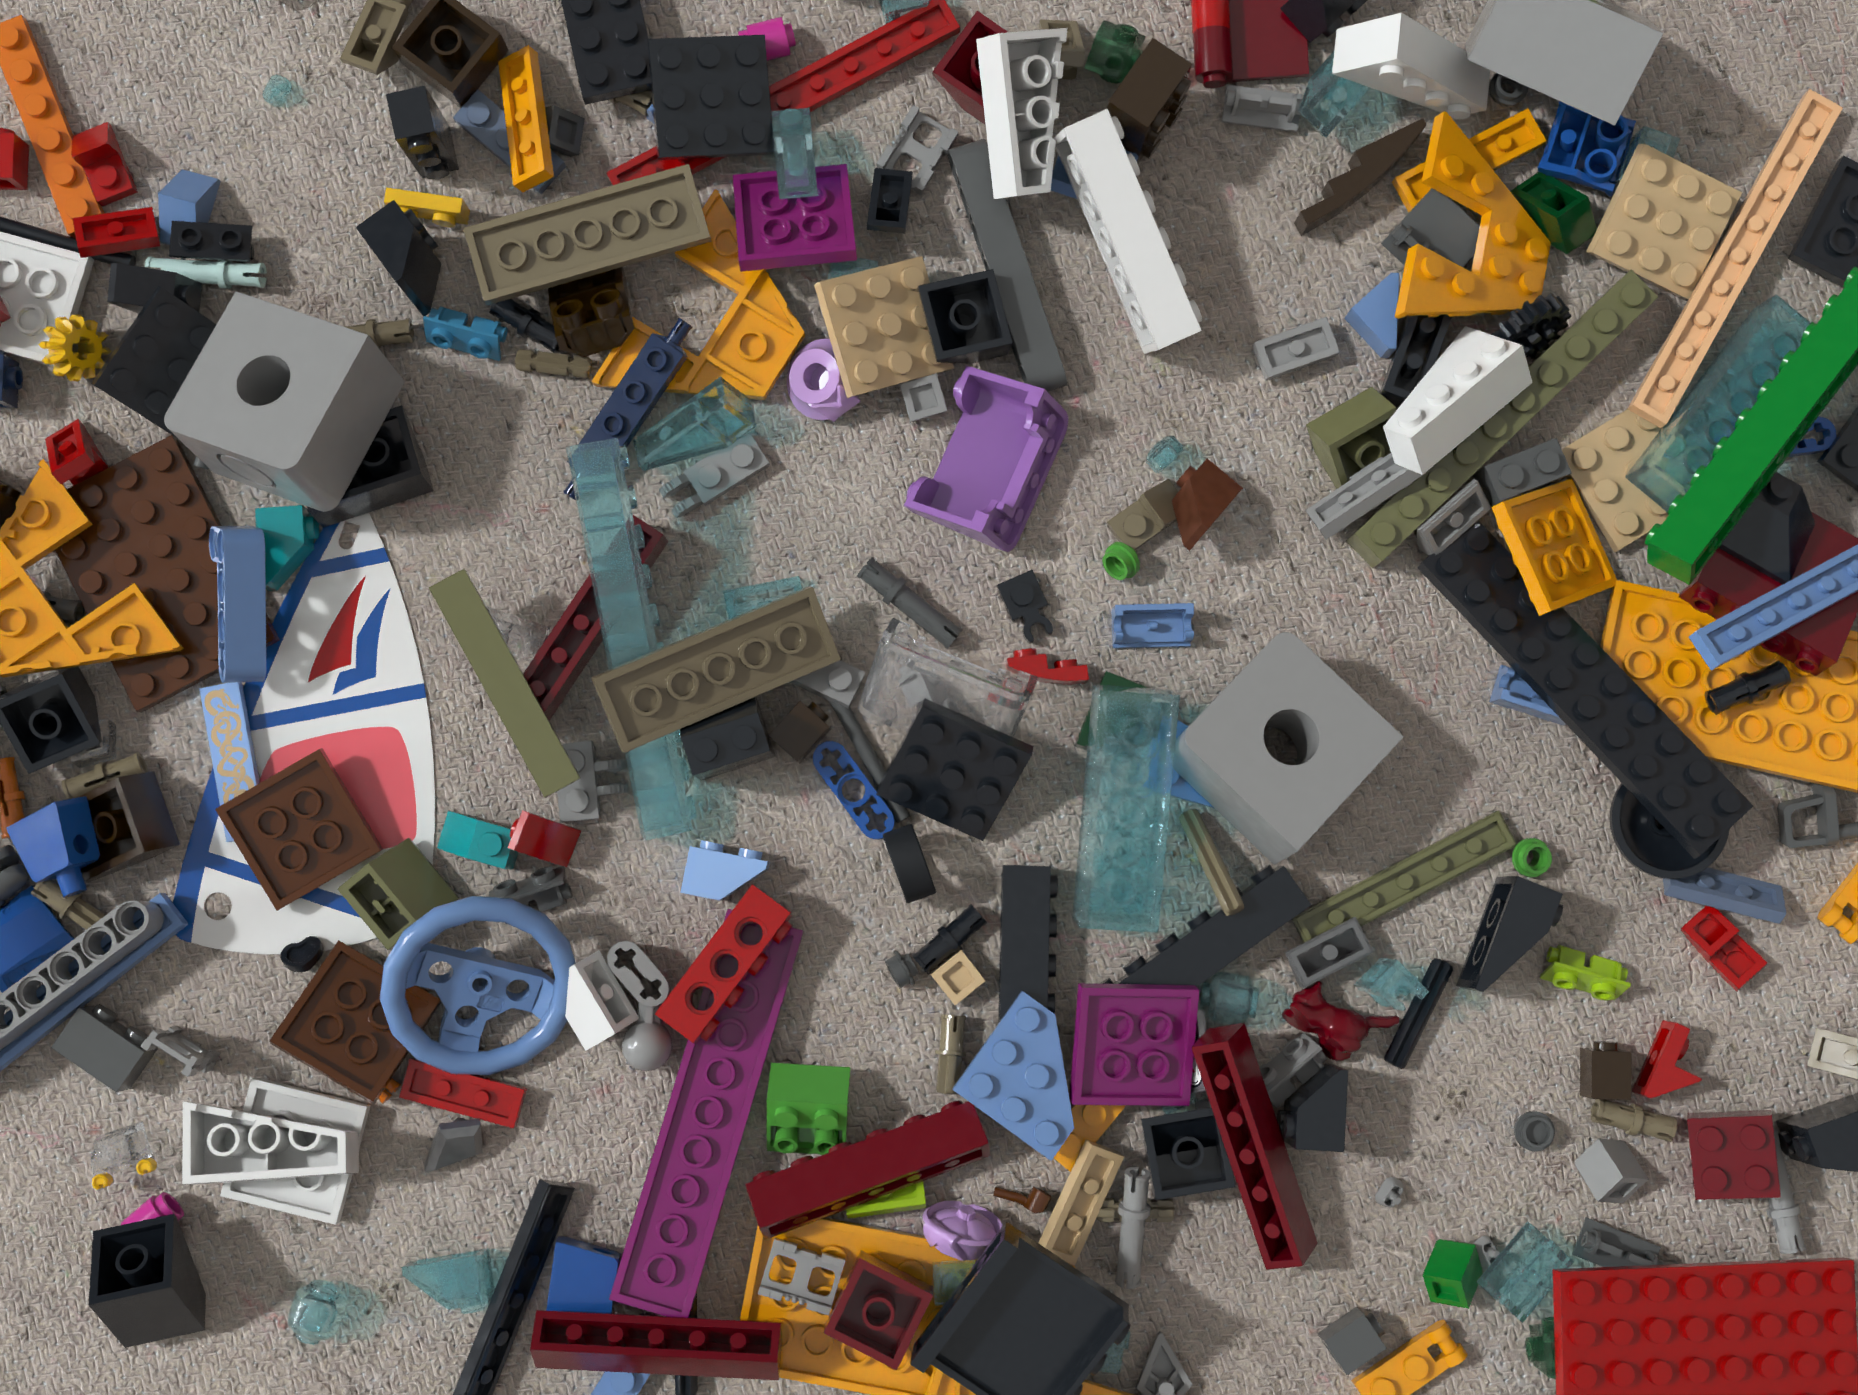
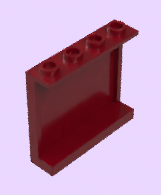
M1812 512L1815 526L1792 579L1858 545V538ZM1718 548L1693 582L1680 592L1678 597L1691 604L1694 609L1719 619L1782 584ZM1858 592L1760 644L1761 647L1794 663L1798 669L1804 672L1811 673L1814 676L1819 675L1839 659L1858 613Z

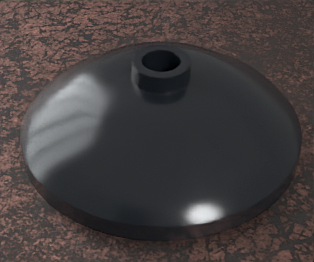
M1622 783L1617 788L1610 807V829L1618 850L1631 865L1654 877L1678 879L1703 871L1718 858L1728 839L1730 829L1706 851L1694 859L1664 827L1660 828L1656 825V818Z

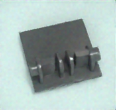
M1431 188L1381 244L1404 266L1408 249L1419 243L1463 267L1475 254L1480 226L1449 197Z

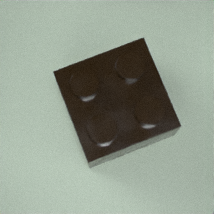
M429 0L392 46L402 65L460 108L479 89L498 65V61L503 59L509 51L500 32L457 0Z

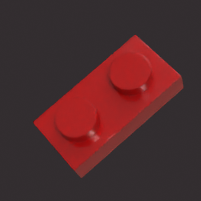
M152 207L72 218L80 258L160 247Z

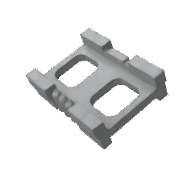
M913 105L901 123L902 129L899 130V134L892 141V146L888 144L876 166L882 169L893 170L898 159L903 154L917 160L922 164V168L915 179L912 180L911 189L921 196L932 179L934 171L942 159V155H947V150L952 147L959 132L953 128L951 130L921 113L920 108ZM922 123H927L942 133V136L933 148H927L913 138V135Z
M178 1026L169 1027L165 1031L162 1029L152 1030L149 1037L140 1046L146 1051L155 1050L156 1047H159L186 1065L181 1073L187 1077L196 1075L198 1071L203 1073L212 1071L216 1065V1060L221 1054L216 1050L208 1052L180 1034L183 1029Z
M774 1238L758 1294L781 1301L782 1296H784L786 1301L792 1299L793 1303L799 1301L800 1305L807 1303L806 1309L829 1316L846 1259L825 1252L819 1255L817 1252L809 1249L797 1248L798 1244ZM777 1255L794 1259L797 1263L793 1279L789 1284L772 1280L769 1276L773 1259ZM815 1267L831 1270L835 1274L831 1292L826 1296L811 1292L808 1289L810 1275Z

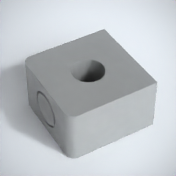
M1487 0L1465 44L1469 61L1615 126L1664 33L1649 19L1607 0Z
M235 291L168 408L164 422L166 427L215 474L326 512L334 509L340 503L405 381L369 335Z
M1282 632L1277 634L1174 740L1167 749L1166 759L1168 764L1275 865L1301 849L1399 743L1403 736L1296 635ZM1265 727L1280 729L1291 737L1297 749L1296 765L1281 763L1270 755L1264 743Z

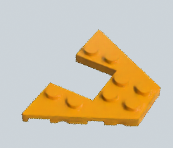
M1443 111L1434 117L1422 183L1482 215L1472 270L1469 271L1419 243L1412 246L1407 252L1395 318L1401 319L1405 316L1416 315L1437 317L1442 314H1447L1449 317L1472 316L1476 313L1503 315L1518 308L1521 310L1524 302L1528 301L1531 304L1539 295H1542L1551 242L1446 111Z
M715 189L702 208L712 242L676 251L674 254L681 261L736 293L737 297L699 356L683 348L688 357L665 392L765 400L804 339L805 332L792 314L766 269L740 272L736 220L723 201L719 191ZM632 317L635 326L634 330L622 346L611 350L592 380L593 385L596 387L616 388L651 334H662Z
M42 459L38 464L40 468L23 496L20 495L16 501L14 513L5 520L0 529V676L5 678L175 652L184 649L135 583L70 627H67L26 569L93 524L65 485L60 484L51 474L48 462Z

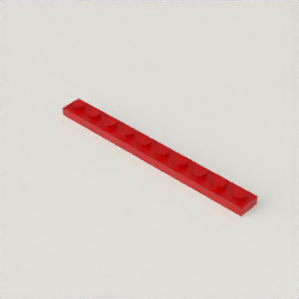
M931 0L770 85L769 93L773 132L959 34L960 26L946 1ZM657 146L606 172L611 184L616 185L689 164L693 175L725 157L658 160Z

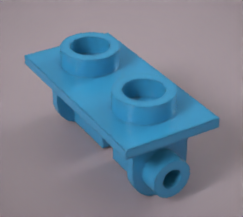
M442 306L439 309L432 308L429 317H423L426 342L432 343L439 348H451L470 353L477 358L501 360L500 342H505L508 332L507 327L501 326V322L475 316L471 326H465L468 314Z

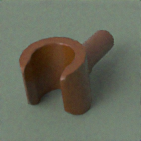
M997 1186L993 1193V1196L1016 1202L1033 1213L1043 1212L1051 1200L1050 1194L1033 1186L1028 1197L1022 1193Z

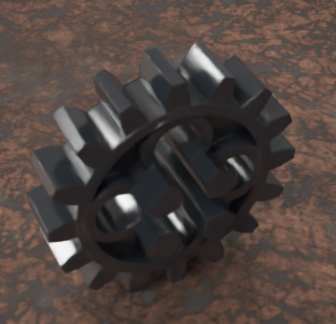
M1550 293L1545 299L1542 295H1539L1531 304L1528 301L1524 302L1521 310L1518 308L1511 311L1510 318L1498 324L1501 329L1493 332L1491 335L1523 345L1525 356L1533 359L1537 351L1542 352L1550 346L1548 343L1551 340H1556L1560 337L1558 332L1568 327L1566 321L1571 318L1570 309L1559 296L1555 297L1553 293Z

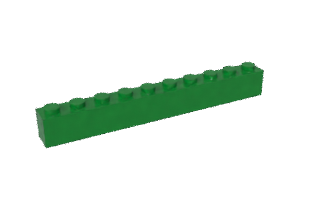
M1855 266L1848 274L1842 292L1838 296L1833 294L1829 298L1823 309L1822 318L1818 323L1811 322L1802 335L1801 345L1795 352L1790 350L1785 355L1780 364L1779 373L1774 380L1767 379L1758 392L1757 402L1751 409L1746 407L1741 412L1735 423V430L1730 437L1723 436L1713 451V459L1707 467L1701 465L1696 470L1690 482V489L1684 496L1681 494L1676 496L1669 507L1668 517L1663 524L1657 523L1652 527L1645 540V545L1648 546V564L1690 585L1857 367L1858 267Z

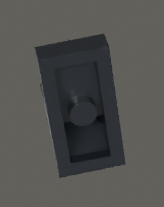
M874 169L867 230L907 233L912 171Z

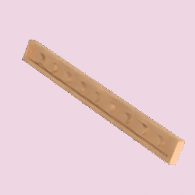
M1811 89L1802 96L1627 408L1628 410L1659 428L1667 425L1843 107Z

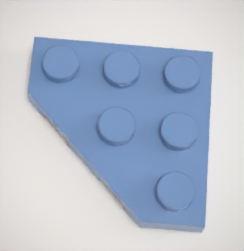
M1021 991L952 1089L1052 1161L1074 1129L1056 1015L1024 991Z

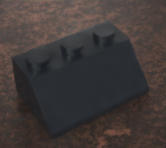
M402 405L389 410L340 503L334 509L326 512L307 507L308 512L323 528L434 491L425 458Z

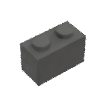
M1556 437L1488 464L1473 474V476L1479 482L1490 506L1493 507L1503 501L1557 483L1572 474Z
M100 1004L79 1007L51 1048L113 1091L120 1092L131 1089L158 1049L146 1051L140 1046L149 1036L132 1026H129L127 1029L116 1021L117 1014L109 1008Z

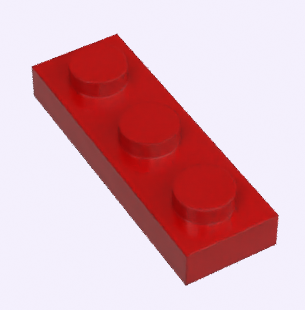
M413 1057L409 1059L399 1098L515 1128L517 1127L527 1088L480 1075L450 1074Z

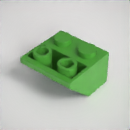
M771 1063L767 1092V1151L824 1155L829 1153L828 1151L831 1147L847 1141L850 1067Z

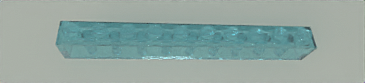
M618 438L566 447L609 670L664 647L663 642L656 641L654 627L660 626L657 606L655 603L649 604L647 588L652 587L650 568L648 564H642L639 552L640 548H645L644 535L641 525H634L631 510L637 508L636 494L633 485L627 486L624 473L625 469L630 468L629 456L626 446H619ZM680 729L625 753L640 834L645 840L693 830L691 819H696L697 817L693 797L686 796L683 782L689 780V772L685 758H679L676 745V743L682 742Z

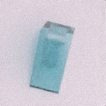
M1334 51L1310 77L1298 110L1325 138L1370 89V87L1332 74Z
M810 108L771 111L779 199L818 196Z
M489 1248L413 1260L401 1267L402 1275L448 1310L461 1308V1314L484 1310L485 1304L491 1301L495 1291Z

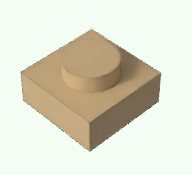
M962 950L930 974L954 1005H957L986 981Z

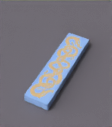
M242 682L199 688L220 806L260 783ZM223 823L226 842H234Z

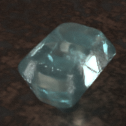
M273 75L263 90L262 96L267 103L280 107L285 103L290 94L292 84L281 75Z

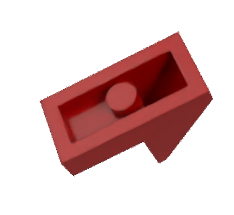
M109 122L72 136V158L83 167L98 204L103 207L138 193Z
M79 419L45 438L51 474L60 484L69 480L74 486L108 468V464Z
M1662 1021L1634 1084L1633 1093L1652 1099L1702 1081V1078L1675 1066L1676 1061L1681 1060L1688 1050L1689 1039L1687 1036L1691 1029L1676 1022Z

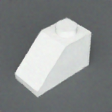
M599 950L569 967L565 1017L585 1051L639 1019V1016Z

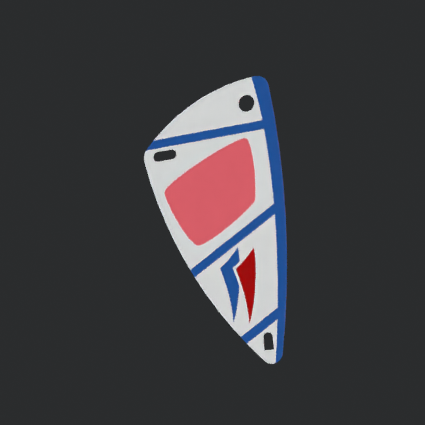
M370 513L322 529L314 543V550L303 562L272 623L280 641L266 647L265 680L263 682H246L243 691L260 783L318 749L323 748L383 850L276 911L235 841L226 842L223 822L215 810L220 806L214 769L212 768L187 846L173 904L188 923L186 927L175 934L181 940L209 948L251 954H281L285 946L291 943H299L309 936L319 938L324 947L323 951L333 949L338 940L348 946L366 942L377 937L338 891V888L366 864L408 838H411L433 865L435 781L431 727L425 685L406 606L385 547ZM346 521L360 526L354 545L350 549H343L339 545V539ZM217 892L227 895L232 904L228 916L221 920L210 918L204 909L206 899L211 894Z

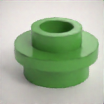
M1114 542L1106 549L1102 562L1106 572L1111 577L1123 580L1125 578H1132L1138 573L1140 562L1136 551L1132 547L1122 542Z
M1526 838L1515 846L1512 853V862L1519 874L1526 877H1538L1549 869L1552 855L1543 841L1535 838ZM1529 851H1532L1533 859L1528 864L1527 855Z

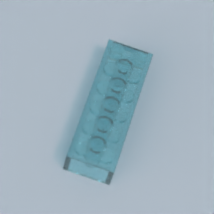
M1777 294L1755 307L1672 414L1667 425L1659 431L1629 470L1625 478L1668 513L1669 507L1676 496L1679 494L1684 496L1690 489V482L1696 470L1701 465L1707 467L1713 459V451L1723 436L1730 437L1734 432L1735 423L1741 412L1746 407L1751 409L1757 402L1758 392L1767 379L1774 380L1778 375L1780 364L1785 355L1790 350L1795 352L1801 345L1802 335L1810 322Z
M1093 684L1072 916L1079 928L1158 933L1180 695L1172 690Z

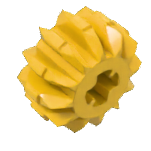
M71 315L69 320L66 317H57L55 319L56 328L47 326L43 329L50 339L38 344L41 348L48 349L49 354L42 361L45 364H54L52 373L62 377L66 375L69 381H79L81 377L85 379L96 377L95 368L101 369L105 364L101 356L112 352L109 348L102 347V342L109 335L105 332H96L98 322L94 320L84 321L82 315ZM73 344H78V352L72 351Z

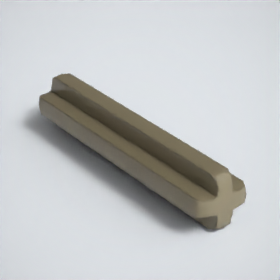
M1190 809L1183 812L1179 816L1180 823L1224 914L1232 916L1241 912L1244 909L1243 901L1197 809Z

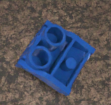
M1559 101L1557 113L1537 171L1547 176L1568 180L1603 191L1609 197H1612L1636 121L1620 115L1614 126Z
M31 885L0 909V991L2 993L75 939L45 902L31 895L35 885Z

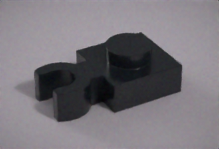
M1033 570L996 586L1011 621L1023 618L1025 623L1022 630L1023 637L1029 644L1034 642L1030 629L1035 624L1042 625L1047 636L1052 634L1053 627L1051 622L1045 616L1040 615L1038 611L1047 607L1048 603Z

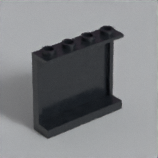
M1005 1222L914 1343L910 1364L922 1373L931 1364L976 1395H1080L1083 1381L1089 1374L1094 1376L1099 1372L1106 1360V1352L1113 1343L1120 1344L1126 1337L1131 1326L1129 1323V1304L1008 1222Z

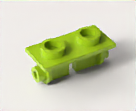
M1558 945L1556 948L1549 947L1546 961L1552 964L1540 974V979L1550 981L1558 988L1585 991L1591 993L1592 997L1599 1000H1616L1631 986V983L1625 982L1628 969L1622 967L1621 962L1593 955L1590 957L1589 967L1584 966L1585 952Z

